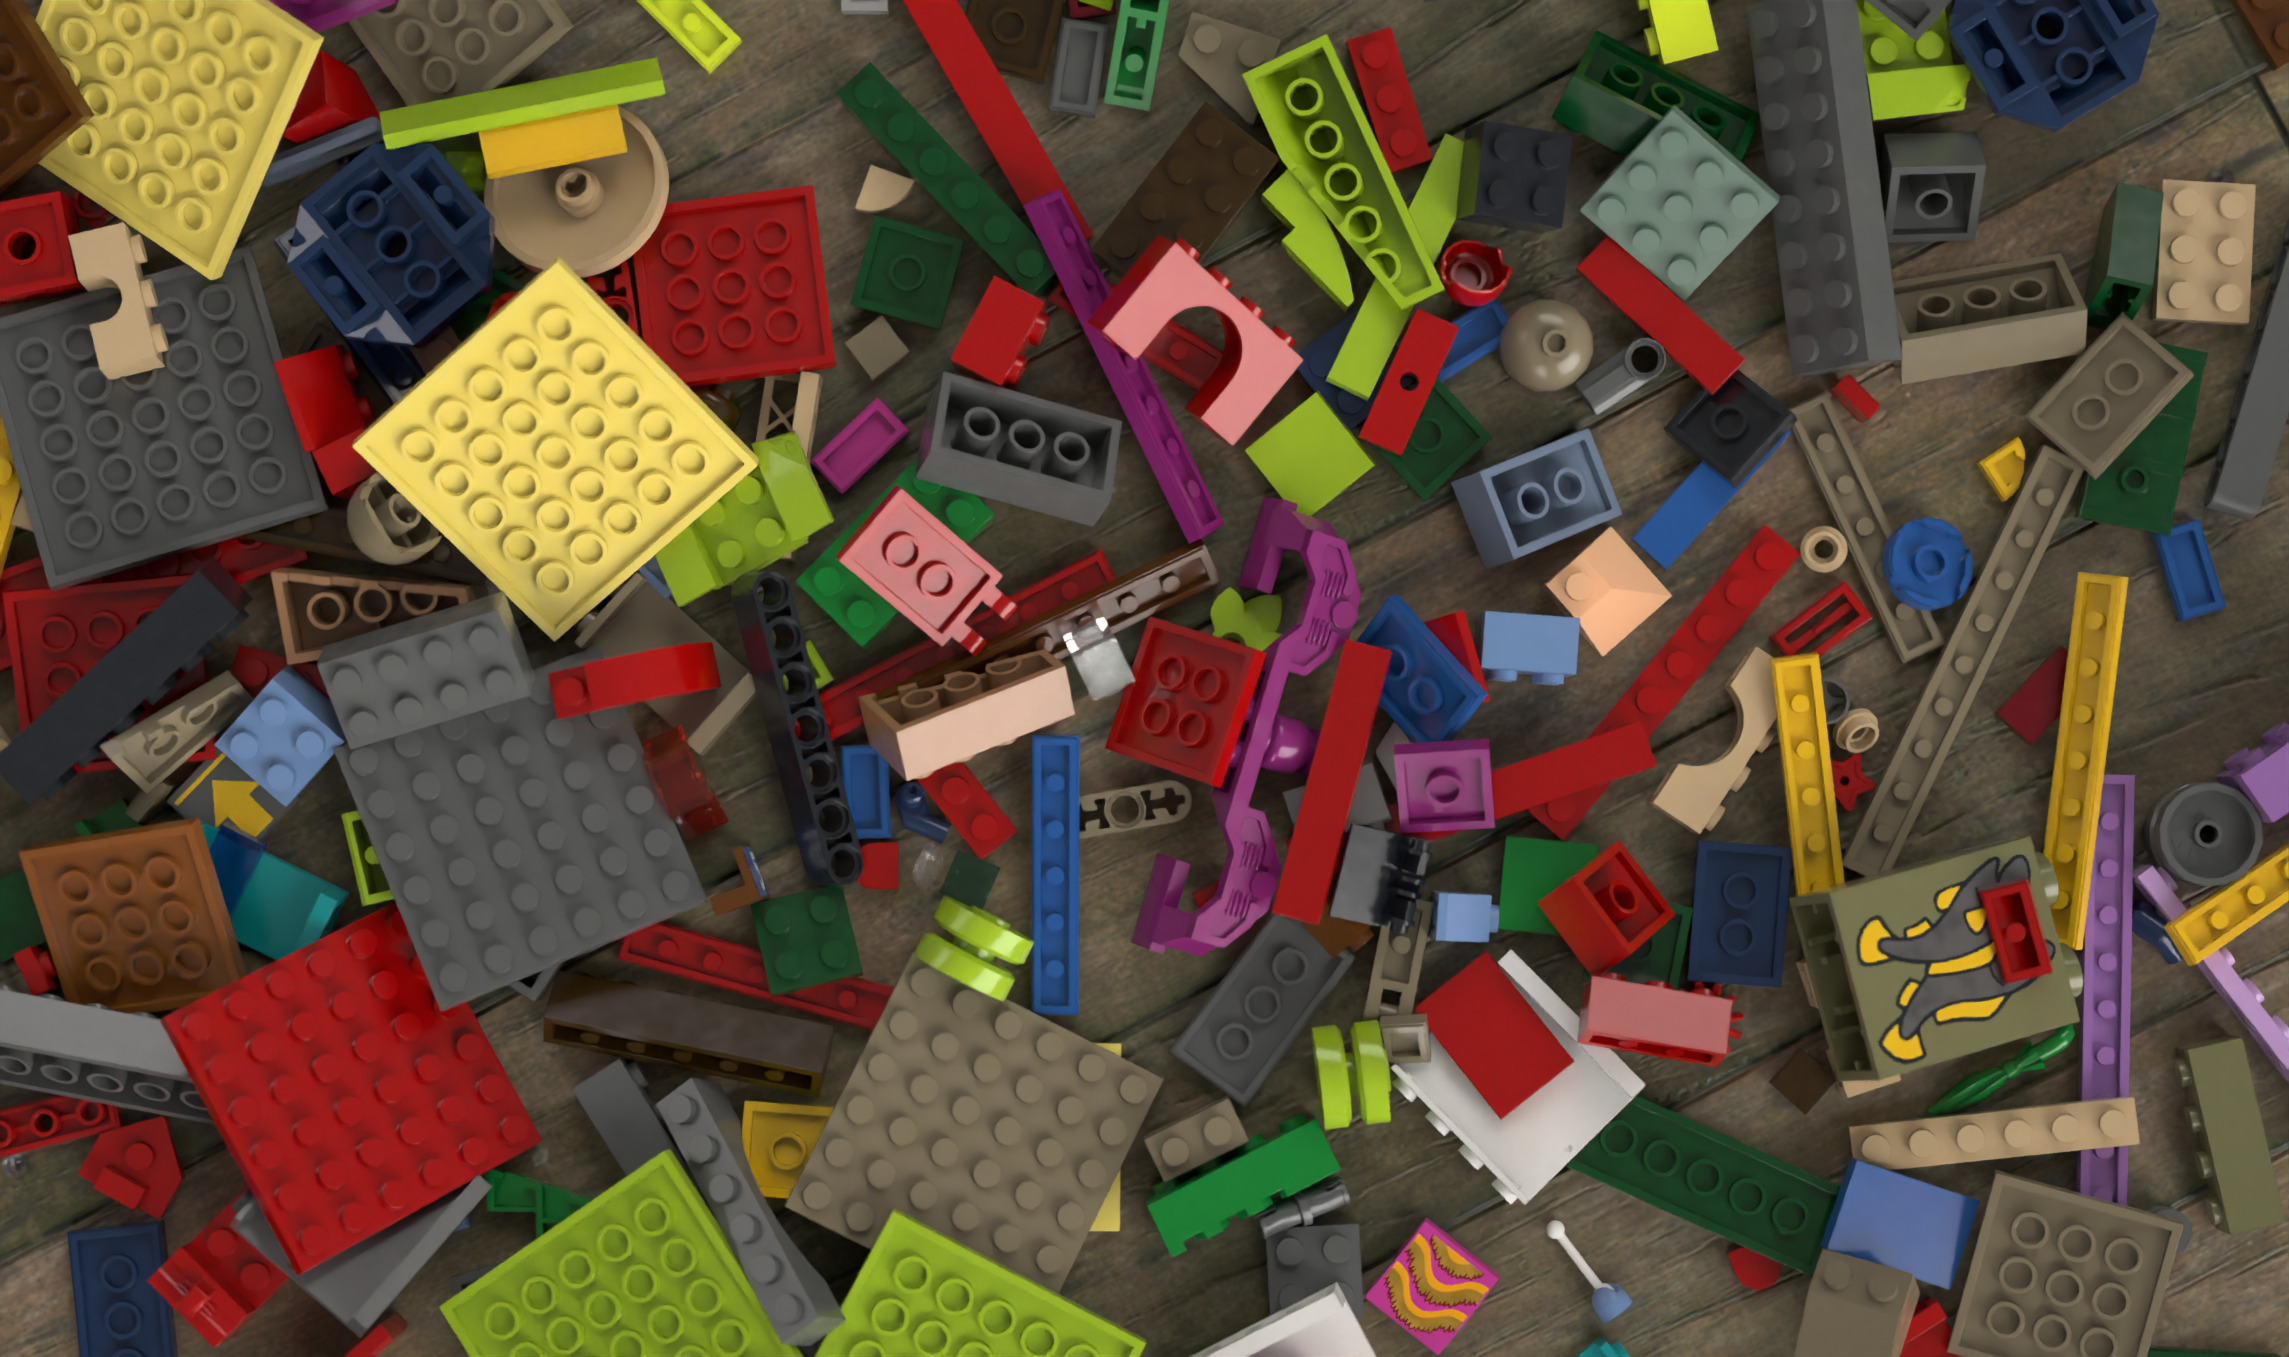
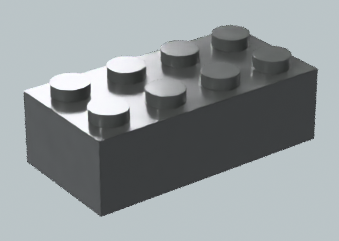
M943 371L927 400L915 478L1094 527L1111 502L1122 421Z
M504 591L326 645L317 663L350 750L530 696L535 680V673Z

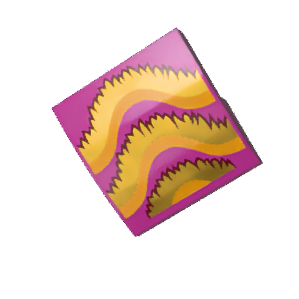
M1426 1217L1401 1246L1393 1261L1370 1286L1365 1294V1298L1430 1350L1439 1355L1499 1280L1500 1275Z

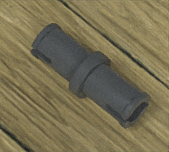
M1336 1176L1330 1181L1303 1192L1299 1191L1286 1199L1271 1204L1253 1215L1257 1229H1262L1260 1231L1261 1237L1266 1239L1270 1235L1299 1223L1305 1227L1313 1223L1314 1217L1343 1205H1349V1194L1345 1184L1341 1186L1343 1184L1342 1179Z

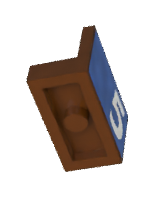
M743 845L732 849L745 885L710 898L716 916L769 897L750 845Z

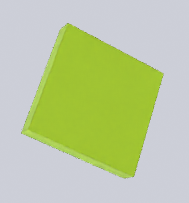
M1319 391L1314 393L1245 450L1284 500L1298 504L1296 512L1311 517L1376 465L1371 456Z

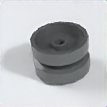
M2220 783L2180 784L2162 793L2150 807L2143 827L2145 848L2153 864L2157 868L2162 867L2173 880L2188 885H2225L2242 877L2256 862L2263 843L2262 822L2253 803L2237 789ZM2203 826L2205 827L2201 832L2207 834L2206 840L2204 842L2200 839L2199 836L2200 830Z

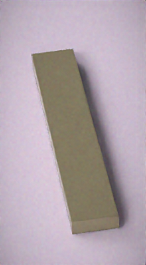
M1825 391L1788 408L1797 417V421L1790 428L1837 530L1846 539L1850 558L1900 664L1944 645L1945 642L1931 612L1912 609L1899 601L1887 586L1882 571V551L1889 535L1893 531L1828 392Z

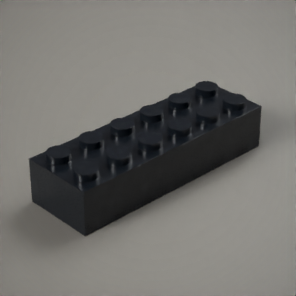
M213 558L0 752V775L28 804L32 803L40 794L48 801L78 773L72 767L74 763L83 769L103 751L100 746L110 741L106 735L109 731L115 736L120 735L146 711L140 704L144 699L152 706L181 679L175 673L179 667L187 674L215 648L209 641L214 635L222 642L250 616L244 608L253 598Z

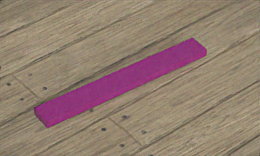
M1059 188L1028 202L1023 207L1188 543L1203 538L1223 526L1224 522L1142 354L1135 360L1119 352L1087 323L1111 291L1062 191Z

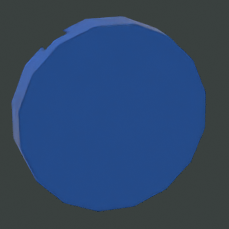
M1923 517L1902 524L1889 535L1882 551V571L1888 588L1899 601L1916 610L1933 611L1949 606L1954 601H1957L1966 593L1973 574V558L1970 549H1966L1961 540L1964 537L1955 527L1942 519Z

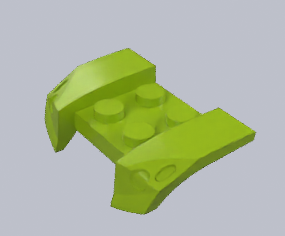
M1857 0L1872 121L1964 110L1966 89L1971 74L1965 65H1953L1950 40L1946 34L1947 19L1945 9L1916 42L1866 0Z
M796 431L752 443L754 454L759 458L758 466L655 554L678 607L692 602L711 590L720 589L725 585H733L737 577L743 574L759 571L807 544L809 535L834 522Z

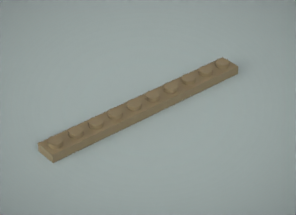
M2046 445L2040 446L1842 856L1843 867L1863 877L1893 868L2084 471L2070 457Z

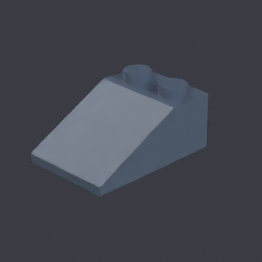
M1589 428L1451 482L1485 569L1517 559L1622 515Z

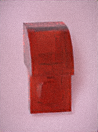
M680 724L641 743L645 752L642 757L652 783L671 820H675L688 842L729 822V819L706 777L698 753L689 746L687 742L689 737Z

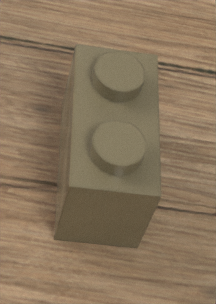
M1225 1095L1144 1135V1142L1165 1183L1249 1142V1138L1228 1095Z

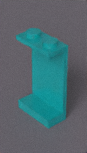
M200 820L238 942L275 960H279L331 934L350 892Z

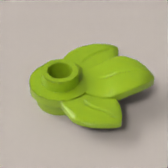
M1229 587L1213 603L1210 616L1215 631L1212 636L1225 640L1235 639L1241 645L1263 651L1282 635L1276 632L1282 616V600L1278 595H1260L1244 603L1240 595L1233 588Z

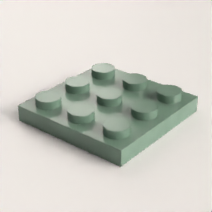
M1673 105L1589 196L1579 211L1685 301L1776 206L1780 196L1679 108Z

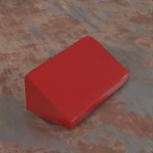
M2028 877L1980 891L2005 984L2053 973L2052 961Z

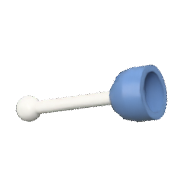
M1557 1220L1548 1223L1546 1227L1548 1236L1559 1241L1594 1287L1592 1307L1603 1324L1608 1323L1634 1302L1628 1293L1617 1284H1602L1564 1234L1565 1227L1563 1223Z

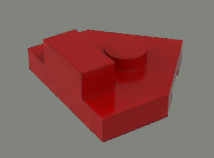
M162 1115L100 1133L78 1175L94 1183L93 1188L128 1208L132 1210L140 1209L158 1220L162 1219L186 1178L181 1159L177 1155L169 1116Z

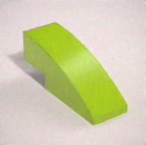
M1287 169L1262 194L1261 202L1291 231L1281 241L1280 247L1346 312L1352 306L1354 297L1349 272L1340 245L1320 207L1291 171Z

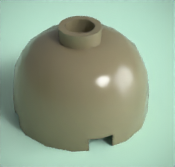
M1538 299L1518 307L1507 320L1505 327L1502 328L1499 356L1506 373L1519 384L1535 392L1558 391L1574 384L1587 370L1593 355V334L1587 319L1575 307L1557 299Z
M376 472L360 484L353 492L346 511L347 528L352 541L363 554L373 561L386 565L410 563L426 554L440 542L441 536L437 537L438 529L379 472Z

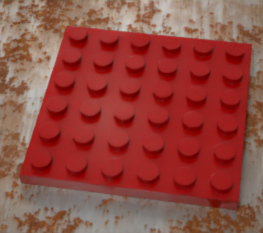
M396 901L160 1020L297 1276L473 1180L477 1175H482L542 1142L538 1131L468 1002L443 1012L440 1011Z

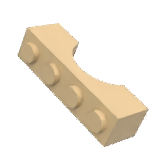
M1757 646L1748 649L1724 685L1734 703L1737 715L1735 735L1727 750L1717 759L1701 766L1672 764L1647 802L1694 834H1700L1704 828L1711 831L1725 811V807L1720 805L1729 789L1734 792L1739 790L1751 771V768L1746 766L1752 754L1755 750L1762 753L1777 732L1772 727L1776 720L1769 658L1773 657Z

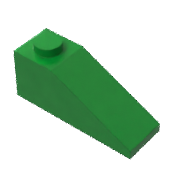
M1121 0L1104 103L1145 111L1150 110L1171 0Z

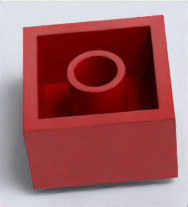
M994 275L950 358L954 369L980 382L1005 389L1008 386L1016 389L1028 367V363H1026L1027 358L1024 355L1030 344L1035 347L1040 345L1049 328L1050 322H1048L1049 317L1046 316L1045 302Z

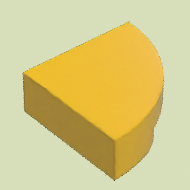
M2019 437L2014 438L1976 463L2002 502L2009 499L2017 491L2023 477L2025 450Z

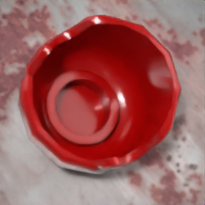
M1460 239L1446 247L1437 266V273L1445 289V294L1459 305L1481 307L1497 299L1507 285L1512 272V267L1505 265L1500 248L1487 246L1479 240Z

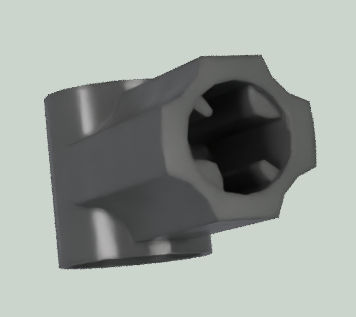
M1640 338L1574 382V385L1587 406L1597 417L1650 380L1656 378L1666 365L1665 350L1656 340ZM1646 348L1654 354L1656 365L1651 372L1641 373L1633 367L1631 356L1634 350Z

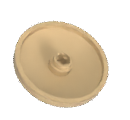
M618 106L628 152L490 180L487 175L484 189V204L495 218L494 235L506 251L520 264L540 274L557 257H560L580 278L589 277L623 263L635 254L653 234L666 207L669 193V171L666 158L658 141L648 127L630 111Z

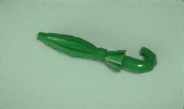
M2073 1023L2058 1027V1031L2035 1045L2028 1040L2013 1059L2010 1058L2002 1062V1066L1991 1067L1971 1074L1937 1100V1103L1928 1107L1931 1116H1938L1942 1113L1947 1114L1969 1107L1989 1097L2008 1078L2011 1080L2020 1075L2019 1072L2045 1069L2043 1061L2067 1048L2073 1040Z

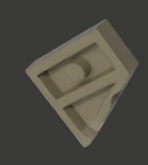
M1192 12L1178 59L1193 74L1200 77L1219 99H1222L1241 117L1240 120L1247 126L1253 127L1258 114V108L1242 74L1275 59L1281 40Z

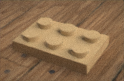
M2166 179L2158 182V191L2164 192L2153 285L2152 320L2227 325L2249 324L2256 184Z

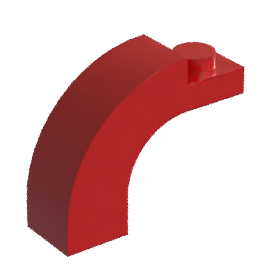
M712 642L690 643L636 652L548 673L557 720L639 702L681 697L722 687Z

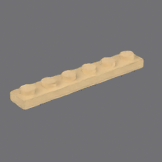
M2132 1095L1848 1125L1852 1158L1888 1170L2140 1144L2135 1099Z

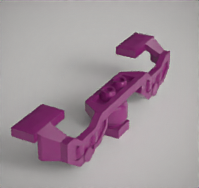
M1263 497L1237 586L1271 594L1284 549L1301 553L1309 576L1308 586L1296 625L1262 651L1267 654L1222 787H1213L1211 794L1212 802L1229 850L1216 895L1193 914L1177 909L1190 863L1158 853L1156 855L1131 943L1164 954L1166 946L1199 956L1205 955L1217 946L1225 948L1253 926L1257 919L1268 912L1271 898L1277 889V878L1281 864L1275 850L1276 844L1265 812L1248 807L1260 767L1282 774L1297 773L1308 777L1321 732L1320 730L1308 728L1301 720L1276 713L1288 672L1306 676L1332 656L1334 651L1345 643L1346 639L1349 640L1352 626L1357 620V609L1361 593L1346 541L1337 537L1331 523L1296 512L1298 504L1284 499Z

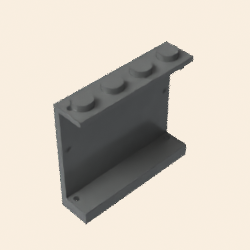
M477 1175L472 1181L463 1184L298 1276L250 1187L232 1206L231 1209L237 1215L231 1222L230 1227L361 1338L482 1200L492 1186Z

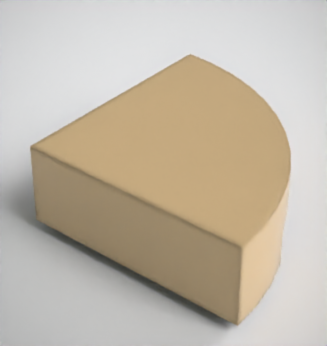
M870 165L855 209L864 213H877L892 208L910 194L915 181Z

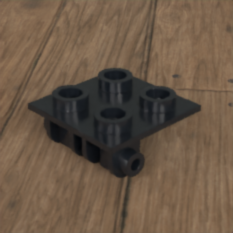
M1351 824L1327 915L1386 927L1397 933L1408 934L1409 926L1414 927L1415 925L1413 917L1417 905L1416 899L1422 898V894L1418 893L1419 887L1426 883L1422 876L1425 874L1428 858H1432L1433 855L1432 852H1429L1431 841Z

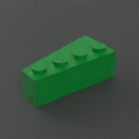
M1303 1112L1293 1115L1277 1124L1280 1132L1266 1139H1263L1261 1133H1257L1248 1137L1249 1142L1236 1147L1237 1153L1223 1160L1218 1156L1194 1168L1196 1173L1180 1181L1178 1177H1175L1165 1183L1162 1179L1153 1184L1151 1188L1154 1193L1147 1196V1208L1171 1257L1187 1250L1183 1242L1193 1237H1196L1197 1240L1209 1239L1224 1231V1228L1231 1224L1230 1219L1236 1216L1239 1219L1251 1217L1273 1204V1198L1279 1195L1282 1199L1287 1198L1341 1170L1316 1117L1313 1115L1305 1118Z

